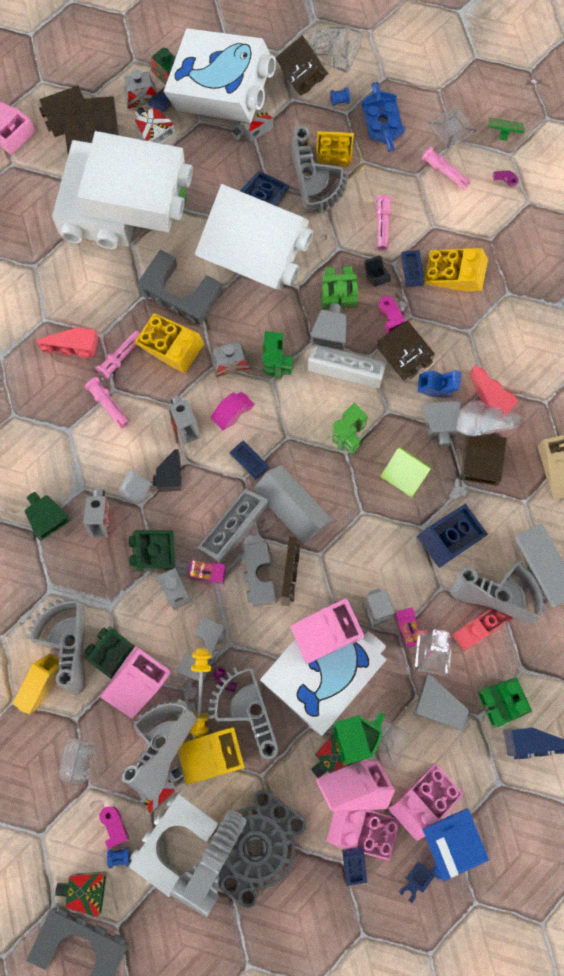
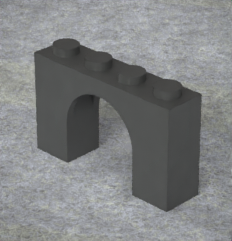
M160 249L137 282L139 293L145 298L150 297L161 307L166 306L173 314L182 315L189 323H196L200 326L222 294V283L206 275L193 294L181 298L170 295L165 290V285L176 269L177 262L175 257Z
M63 907L52 908L26 961L46 970L50 967L63 939L68 936L79 935L88 939L95 949L96 962L90 976H115L129 946V943L125 942L126 939L118 934L112 936L106 933L107 929L100 925H95L94 927L88 924V920L84 917L77 915L75 918L69 915V911Z

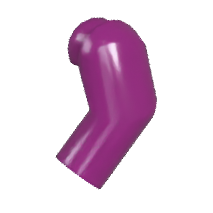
M510 170L493 172L494 181L503 180L509 186H516L518 184V177Z
M216 667L213 677L216 684L222 686L224 683L220 678L223 677L225 680H228L224 667ZM231 682L225 690L235 693L238 683Z

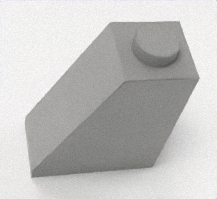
M426 675L414 715L457 730H463L464 727L467 728L470 720L469 710L433 676Z

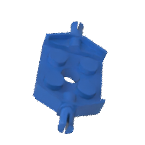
M373 82L371 84L373 93L362 101V109L369 137L371 140L383 142L387 145L388 152L395 151L393 141L400 137L405 130L396 102L397 95L380 91L379 83L376 82L375 84ZM385 118L387 122L381 123L378 119Z

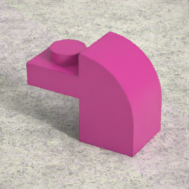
M233 392L217 406L210 418L223 431L233 426L240 415L251 410L255 404L243 392L238 394Z

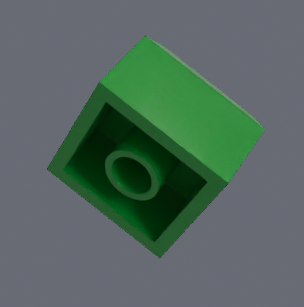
M378 712L371 723L358 715L334 722L331 725L343 766L371 758L374 755L381 741V729L383 727L381 724L386 717L385 714Z

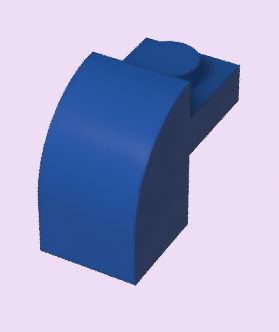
M430 370L419 374L417 392L433 397H452L453 392L460 390L461 372L454 370L441 374Z

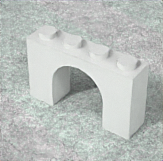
M178 794L177 797L174 795L171 797L166 805L169 807L166 813H160L154 824L157 826L153 832L148 831L142 839L144 845L140 850L136 849L129 858L132 862L128 867L168 897L171 896L170 893L181 874L166 864L160 856L159 841L164 831L172 826H183L207 842L220 824V822L182 794Z

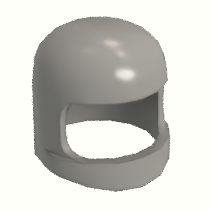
M129 470L121 482L118 491L120 496L127 502L138 504L142 502L148 491L153 487V483Z

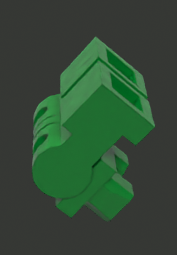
M265 331L262 356L263 372L267 376H275V378L281 379V374L292 375L293 356L283 355V333Z
M517 677L477 691L484 709L492 707V709L485 712L493 729L532 712Z

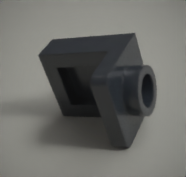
M381 255L364 261L366 276L374 287L391 281L390 274L383 266Z

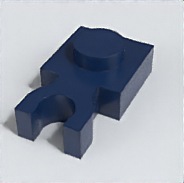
M417 861L405 877L409 883L401 887L398 892L403 895L406 890L411 891L408 901L413 903L418 889L423 893L435 875Z

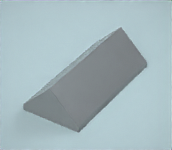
M282 465L267 471L253 488L256 494L268 500V507L303 545L309 542L332 521L328 514Z
M244 489L197 548L214 562L223 564L268 508V500Z
M540 524L514 538L549 603L554 608L564 603V562L543 524Z

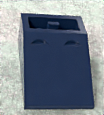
M533 727L503 731L507 755L514 756V760L531 758L533 753L534 757L552 755L551 751H554V754H564V739Z

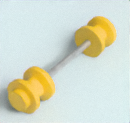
M197 648L195 652H192V657L196 660L195 664L191 666V670L199 672L197 713H193L197 720L189 733L194 737H202L209 732V728L205 726V721L209 720V714L201 713L203 672L211 671L212 667L208 665V659L212 658V653L208 652L206 648Z

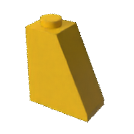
M49 653L32 664L12 703L21 712L31 714L38 709L56 681V675L59 672V658Z

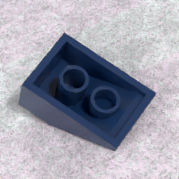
M258 171L240 192L278 207L290 185Z
M465 503L426 528L417 538L437 566L441 568L486 537L488 533Z

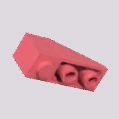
M77 327L37 339V344L45 353L59 352L65 356L74 354L81 358L95 357L99 336L96 330Z
M474 365L469 375L485 411L500 423L515 407L518 400H516L514 394L504 390L497 380H492L484 369Z
M491 608L454 633L453 637L463 651H465L514 617Z

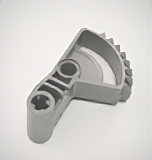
M300 125L295 128L290 146L291 158L297 173L304 210L306 212L318 211L321 214L323 209L328 211L330 207L333 208L335 202L338 203L343 196L348 183V172L339 166L315 163L309 141L310 131L307 127ZM329 176L339 178L338 187L333 194L322 201L309 203L308 197L315 196L326 188Z
M522 561L515 563L498 584L487 580L485 577H479L472 568H464L450 587L451 595L460 601L487 606L529 624L536 622L541 612H545L548 607L546 605L548 599L544 597L545 593L541 590L542 588L537 578L533 576V571H528L529 566H522ZM511 573L518 576L529 588L534 600V613L525 610V593L516 581L509 578Z
M63 597V602L56 599V605L49 603L50 608L48 610L42 608L44 612L42 615L37 613L39 619L37 621L32 620L34 627H28V630L32 633L27 634L26 638L38 646L60 651L59 672L56 675V683L69 693L77 695L85 687L83 658L85 609L80 602L69 601L67 597ZM77 608L76 617L65 618L53 626L48 634L47 642L39 640L43 628L51 618L64 610ZM75 638L74 645L68 646L69 641Z
M233 667L235 674L231 675L227 671L226 675L229 679L225 680L221 677L220 680L224 684L222 686L219 684L215 685L220 690L218 693L216 691L211 693L217 697L216 700L209 699V702L214 703L215 707H208L209 711H214V715H209L208 717L209 719H215L217 722L249 721L261 756L268 760L274 759L278 755V745L254 672L251 668L238 672L237 668ZM250 672L254 683L242 687L234 695L230 704L231 718H219V701L225 688L235 678ZM256 704L260 705L262 713L258 716H253L251 714V707ZM269 746L273 749L270 754L266 753V748Z
M166 699L164 703L159 701L158 706L152 705L151 710L146 709V713L140 715L138 721H134V729L147 743V748L142 752L141 758L136 759L138 761L136 766L131 765L124 770L122 780L147 800H155L160 795L166 784L171 761L197 720L193 712L188 709L185 701L181 699H172L171 701ZM181 714L177 721L163 722L149 733L156 724L165 718Z
M233 810L228 811L206 848L201 861L179 877L170 893L172 897L206 918L218 898L219 872L246 824V818L242 814Z

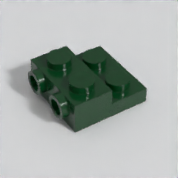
M135 530L132 536H129L128 545L132 547L133 555L129 557V565L133 567V572L172 570L175 568L173 530Z
M109 626L107 629L105 627L102 628L97 635L99 638L95 644L91 643L85 649L84 653L86 655L84 658L112 679L135 645Z

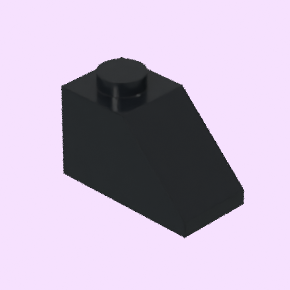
M174 449L156 468V475H153V486L157 487L158 492L182 491L179 449Z

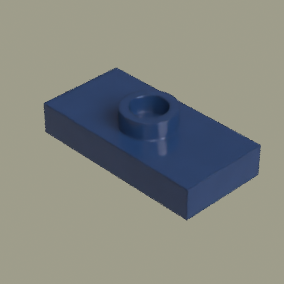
M165 87L149 99V106L165 112L172 106V103L164 93Z
M402 251L401 260L405 286H424L420 251Z
M244 440L229 452L255 480L269 469V465Z
M363 847L342 850L346 885L367 883Z

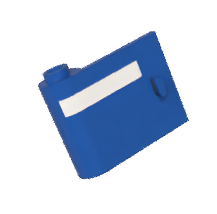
M468 807L422 828L435 860V866L432 867V870L437 880L441 878L442 882H445L489 861Z

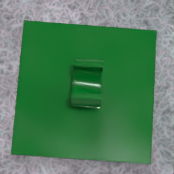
M490 117L488 119L489 128L501 130L500 140L507 141L509 131L525 133L523 123Z

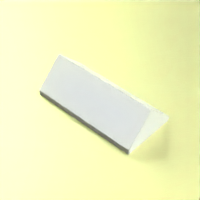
M318 344L314 345L308 360V371L377 389L380 388L386 366L384 361Z

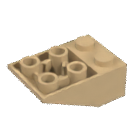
M564 435L544 439L537 446L553 500L564 498Z

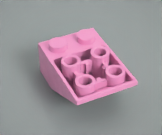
M0 102V147L12 155L35 133V129L31 120L22 112Z
M347 598L290 626L306 664L364 638V634Z
M135 646L99 697L133 719L160 689L172 671Z
M359 761L316 780L331 811L387 809L395 791L379 761Z
M434 763L388 809L413 838L418 841L425 837L422 828L441 820L464 794Z
M373 810L334 811L326 842L345 849L363 847L364 854L390 861L400 822L395 817Z

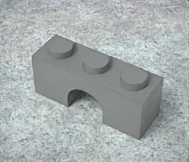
M267 543L244 546L245 552L241 553L242 564L247 565L244 579L245 583H249L250 590L246 591L248 603L252 602L253 607L276 604L273 581L261 582L256 577L257 571L260 568L270 566Z
M378 588L368 592L369 594L366 596L362 606L370 627L389 621L390 616H393L395 612L387 591H381Z
M202 617L194 635L205 642V648L208 649V652L212 653V658L208 659L209 664L210 661L214 662L218 654L216 648L219 643H223L227 633L224 632L225 626ZM185 653L176 671L199 683V672L191 670V666L195 664L196 659ZM203 672V680L206 679L208 672Z

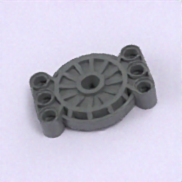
M259 790L255 794L253 800L255 806H249L237 811L238 813L248 811V815L243 816L246 818V824L219 874L218 888L244 908H251L256 904L258 898L257 890L272 887L288 873L295 855L293 835L302 834L306 828L305 819L299 813L267 790ZM264 793L269 797V802L266 805L258 803L257 797L259 794ZM277 806L285 808L286 814L284 817L278 818L274 815V809ZM293 819H300L303 826L300 830L291 828ZM252 840H261L264 847L263 852L259 855L251 854L248 850V843ZM292 844V853L289 858L287 857L288 845ZM284 863H288L286 869L280 875L279 871L282 869ZM272 877H275V878H276L275 880H273V881L270 882V883H267V884H264V883H263L264 881H267V880L271 879ZM228 878H233L237 882V887L229 889L226 887L225 881ZM244 892H252L254 899L251 902L244 901L242 898Z

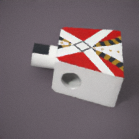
M140 107L136 110L135 114L138 118L134 121L137 132L142 140L162 144L176 135L174 124L156 108L146 111L143 107Z

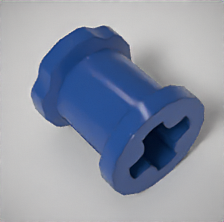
M348 87L339 91L330 90L332 106L344 102L350 103Z
M125 847L124 850L115 851L108 849V868L112 869L113 866L126 865L128 867L131 863L129 860L131 857L130 848Z

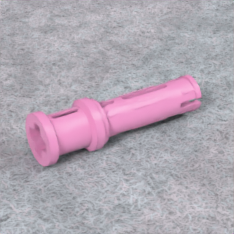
M429 147L421 158L423 162L427 161L433 166L434 170H440L463 190L468 187L466 184H470L471 180L448 164L445 157L434 152L432 147Z
M379 195L376 197L377 211L375 216L378 218L377 248L382 251L389 248L388 222L391 216L390 203L392 201L389 195Z
M135 330L113 354H108L106 356L107 359L100 366H96V370L104 378L109 379V375L121 366V361L137 346L134 342L140 333ZM132 342V344L124 352H122Z
M94 377L85 384V389L93 394L94 400L103 405L120 428L127 426L130 420L111 399L109 390L104 389L100 384V379Z

